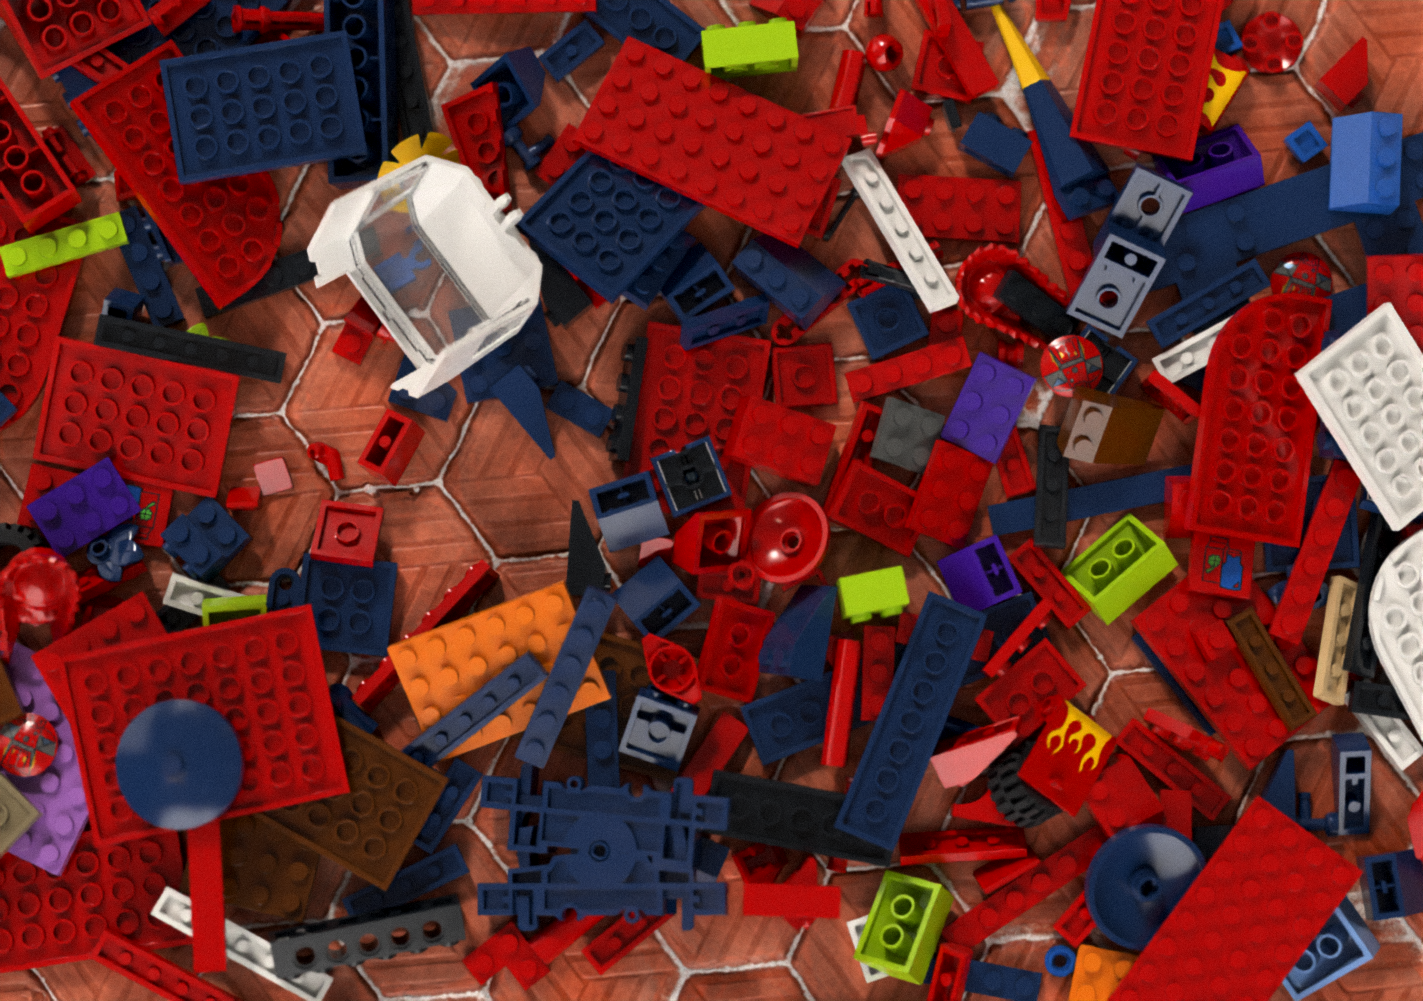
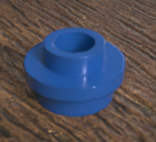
M1053 946L1045 955V967L1054 976H1068L1075 968L1076 956L1067 946ZM1058 955H1063L1066 960L1065 964L1061 967H1057L1054 963V959Z

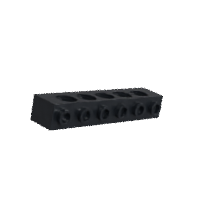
M456 893L268 932L277 979L284 978L286 980L296 979L302 976V973L311 971L316 973L329 972L335 966L345 964L347 966H358L365 963V960L374 958L387 960L394 958L398 953L402 952L421 953L431 946H454L460 940L466 939L461 906ZM428 921L438 922L437 927L433 930L423 929V926ZM403 927L407 929L406 933L401 937L391 935L396 928ZM366 934L376 936L371 943L360 942L362 936ZM340 940L344 942L343 947L338 950L328 948L329 944L333 941ZM303 947L313 949L308 956L302 957L296 954Z

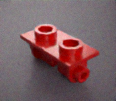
M161 0L146 13L158 30L166 37L212 0Z
M63 124L55 129L50 126L42 131L43 141L76 189L97 175Z

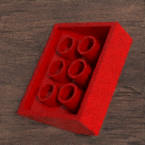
M0 0V13L40 80L152 24L140 0Z

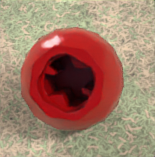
M886 33L874 36L867 43L865 49L866 61L870 68L880 73L895 70L901 64L904 56L903 48L898 38Z

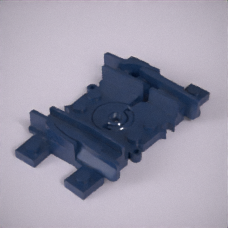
M524 763L521 766L520 778L483 775L480 807L510 810L507 850L517 851L519 867L508 869V883H477L478 915H518V928L522 931L539 929V915H555L560 921L566 920L565 914L569 907L576 910L577 921L583 920L587 915H620L625 910L624 919L628 923H636L641 920L642 911L646 915L677 914V898H682V931L694 928L695 915H728V882H697L696 868L694 867L701 866L702 862L701 828L730 830L732 798L694 794L693 777L688 776L678 777L674 780L673 792L654 791L647 784L643 785V794L640 797H636L631 791L632 783H626L622 788L589 785L583 790L585 781L581 776H571L567 780V787L563 781L543 780L542 795L537 794L539 767L530 763ZM575 780L578 782L577 787L574 786ZM532 812L540 813L539 827L538 825L528 826ZM599 844L603 845L606 849V853L602 857H599L595 852ZM558 847L571 848V854L553 856L549 864L539 865V853L557 852ZM631 912L635 913V918H632Z

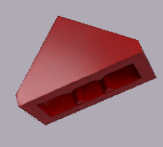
M756 843L731 855L743 882L775 883L783 867L789 863L782 847L763 843Z

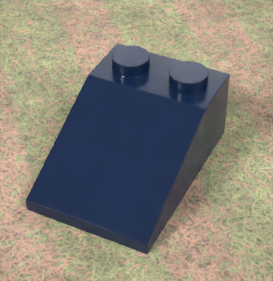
M800 585L763 642V647L758 656L760 664L758 672L794 679L822 681L838 587Z

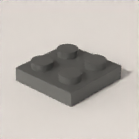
M886 397L869 457L923 475L935 441L940 438L946 416L893 397Z

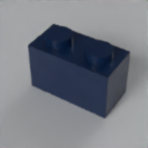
M978 111L961 140L958 149L1012 179L1032 141L1028 139L1029 135L1023 130L1016 127L1010 129L1001 124L1002 120L995 114L988 111L984 114Z

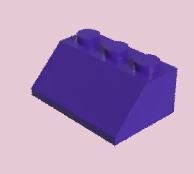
M1239 124L1215 131L1211 135L1197 137L1191 163L1152 155L1157 173L1193 189V194L1182 214L1265 186L1261 155Z

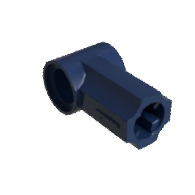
M340 683L330 685L329 690L334 713L372 734L379 724L353 702L351 690Z

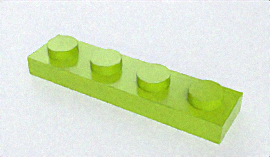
M116 212L1 246L0 254L6 275L11 279L126 245L130 242L122 214Z

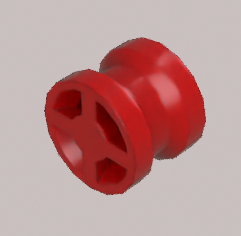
M998 340L996 359L1022 371L1024 361L1023 341H1016L1010 344L1004 340Z

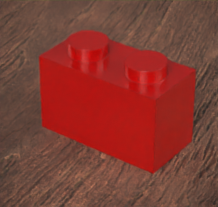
M387 408L357 463L370 475L396 487L426 432L412 419Z

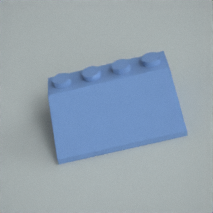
M1345 896L1283 980V985L1294 1001L1305 998L1373 959L1380 949L1381 945L1347 896Z

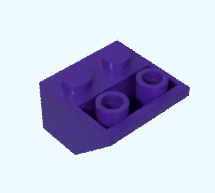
M997 534L937 561L953 601L977 611L986 609L1023 592Z

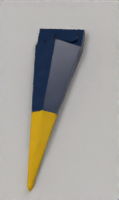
M1001 5L990 6L1023 89L1040 142L1054 196L1068 221L1113 207L1119 193L1107 174L1110 169L1092 143L1069 137L1073 113Z

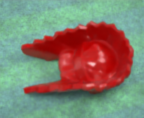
M991 243L987 247H978L960 265L955 278L954 286L960 297L958 304L961 310H964L969 318H973L977 324L984 323L989 328H997L1016 340L1020 339L1035 349L1040 348L1045 351L1048 344L1029 328L1020 323L1022 318L992 295L1007 270H1015L1062 308L1066 309L1071 298L1067 297L1066 291L1058 288V284L1049 282L1048 275L1041 273L1039 268L1030 265L1028 258L1020 257L1017 249L1009 250L1004 244L998 246L995 243Z
M44 547L29 548L17 554L11 559L9 565L1 571L0 650L4 652L2 659L6 664H9L12 658L17 635L20 633L21 623L50 624L52 643L73 632L75 613L79 610L78 602L83 598L79 590L81 583L78 580L79 576L70 567L71 564L52 549Z

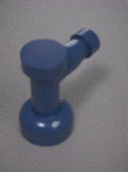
M517 124L504 133L505 147L512 146L525 163V170L529 172L542 162L539 155L548 147L551 148L555 141L550 134H547L543 137V140L536 142L528 148L521 139L523 137V130Z
M1298 793V800L1300 802L1296 823L1307 831H1324L1328 837H1338V813L1328 812L1324 818H1312L1311 793Z

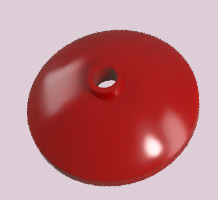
M784 492L768 498L751 515L745 559L750 561L752 567L757 569L758 576L768 582L790 584L804 579L820 565L827 553L831 534L827 514L818 502L802 493ZM799 540L797 546L793 548V543Z

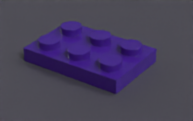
M979 352L940 437L994 464L998 463L1036 384L1037 378L984 352Z
M109 457L26 506L53 550L63 557L68 556L142 511Z

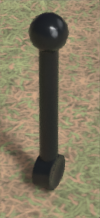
M855 187L852 188L850 198L824 235L823 239L828 242L855 200L861 197Z

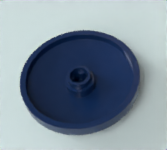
M185 699L168 700L145 709L128 725L117 749L116 776L123 797L140 817L162 828L175 830L190 829L215 820L231 806L243 783L245 754L236 729L221 712L199 701Z
M1139 824L1116 833L1099 848L1087 870L1084 895L1090 917L1095 925L1115 943L1129 949L1143 950L1206 865L1204 856L1189 838L1165 825Z

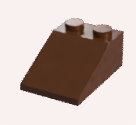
M1076 385L1056 442L1063 457L1093 464L1145 465L1165 408Z

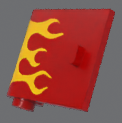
M1215 48L1199 132L1206 135L1213 133L1249 76L1248 62L1242 57L1235 54L1229 56Z
M1057 694L1047 697L1040 705L1039 717L1046 726L1017 776L1059 806L1068 815L1076 817L1113 752L1116 738L1064 697Z

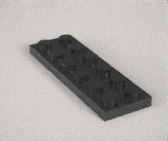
M714 768L709 796L732 798L730 830L703 828L702 832L884 867H890L893 853L834 828L847 793Z

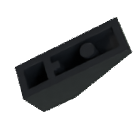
M528 239L530 249L538 255L539 261L543 265L540 289L545 308L547 309L544 315L555 328L561 325L564 330H567L594 307L593 302L560 263Z
M572 500L566 579L570 595L583 597L588 584L610 592L612 573H606L605 563L579 501Z

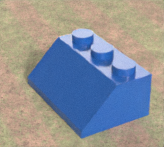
M1371 111L1332 119L1328 210L1391 215L1399 206L1403 114Z

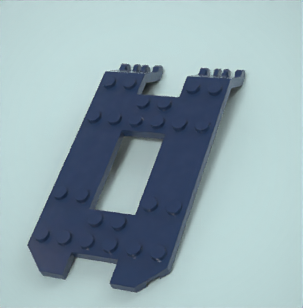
M1423 132L1402 139L1400 203L1391 215L1328 210L1329 164L1181 215L1164 245L1166 261L1148 293L1176 284L1182 301L1237 269L1236 263L1351 223H1354L1365 257L1367 255L1423 253V223L1415 201L1423 199ZM1366 283L1323 297L1333 300L1329 331L1338 329L1350 330L1366 317ZM1249 299L1194 330L1193 335L1196 336L1233 316L1237 311L1250 303ZM1206 367L1178 382L1202 393Z

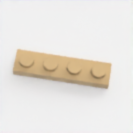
M1341 575L1332 576L1330 580L1313 697L1332 705H1344L1349 672L1342 670L1358 585V583Z

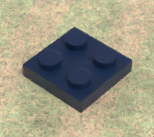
M886 285L866 295L864 298L860 297L846 304L872 361L929 336L924 321L908 291Z

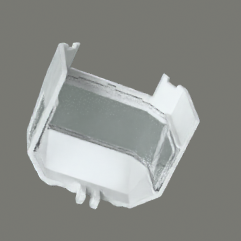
M426 154L331 202L307 247L309 261L316 263L318 275L314 277L316 289L346 274L416 367V371L392 383L390 388L397 391L402 388L406 389L409 395L415 398H419L453 379L520 331L538 304L543 269L538 255L529 248L521 237L519 230L515 227L524 215L520 209L513 210L507 217L502 212L512 201L508 193L493 200L484 188L480 178L475 176L468 166Z

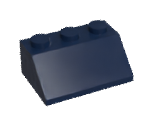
M765 233L752 239L732 261L735 272L739 277L760 294H765L772 304L805 331L847 285L801 246L797 249Z

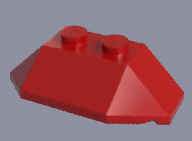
M1111 753L1083 802L1107 840L1116 833L1139 824L1161 825L1164 813L1163 806L1131 757L1118 753Z

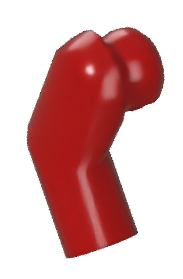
M315 442L308 446V457L327 466L330 482L345 479L341 456L337 449L324 442Z

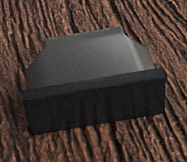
M954 99L943 101L941 108L948 130L954 133L958 127H962Z

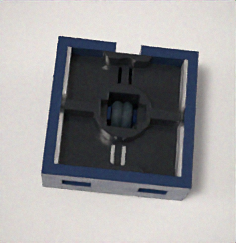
M1088 323L1079 336L1091 341L1099 350L1103 360L1102 377L1093 390L1115 394L1139 360L1119 345L1116 348L1112 347L1107 343L1109 338Z
M709 436L686 444V450L676 453L674 449L650 459L673 519L732 496V491Z

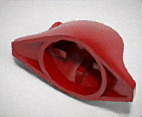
M651 633L646 635L642 639L648 674L653 684L661 691L691 704H695L702 699L698 672L692 655L685 648Z

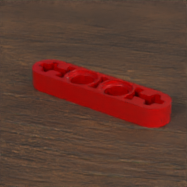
M850 259L838 268L834 274L840 275L842 280H844L850 274L849 267L852 266L854 269L861 268V265L866 267L868 265H865L861 259ZM853 278L847 283V286L851 289L846 291L844 287L840 298L831 302L806 331L804 329L799 331L797 326L793 328L790 332V340H787L785 337L782 339L777 338L779 334L778 327L782 326L785 329L793 322L786 314L782 315L771 328L770 335L773 343L779 347L791 346L862 287L860 286L855 289L853 281L857 278Z

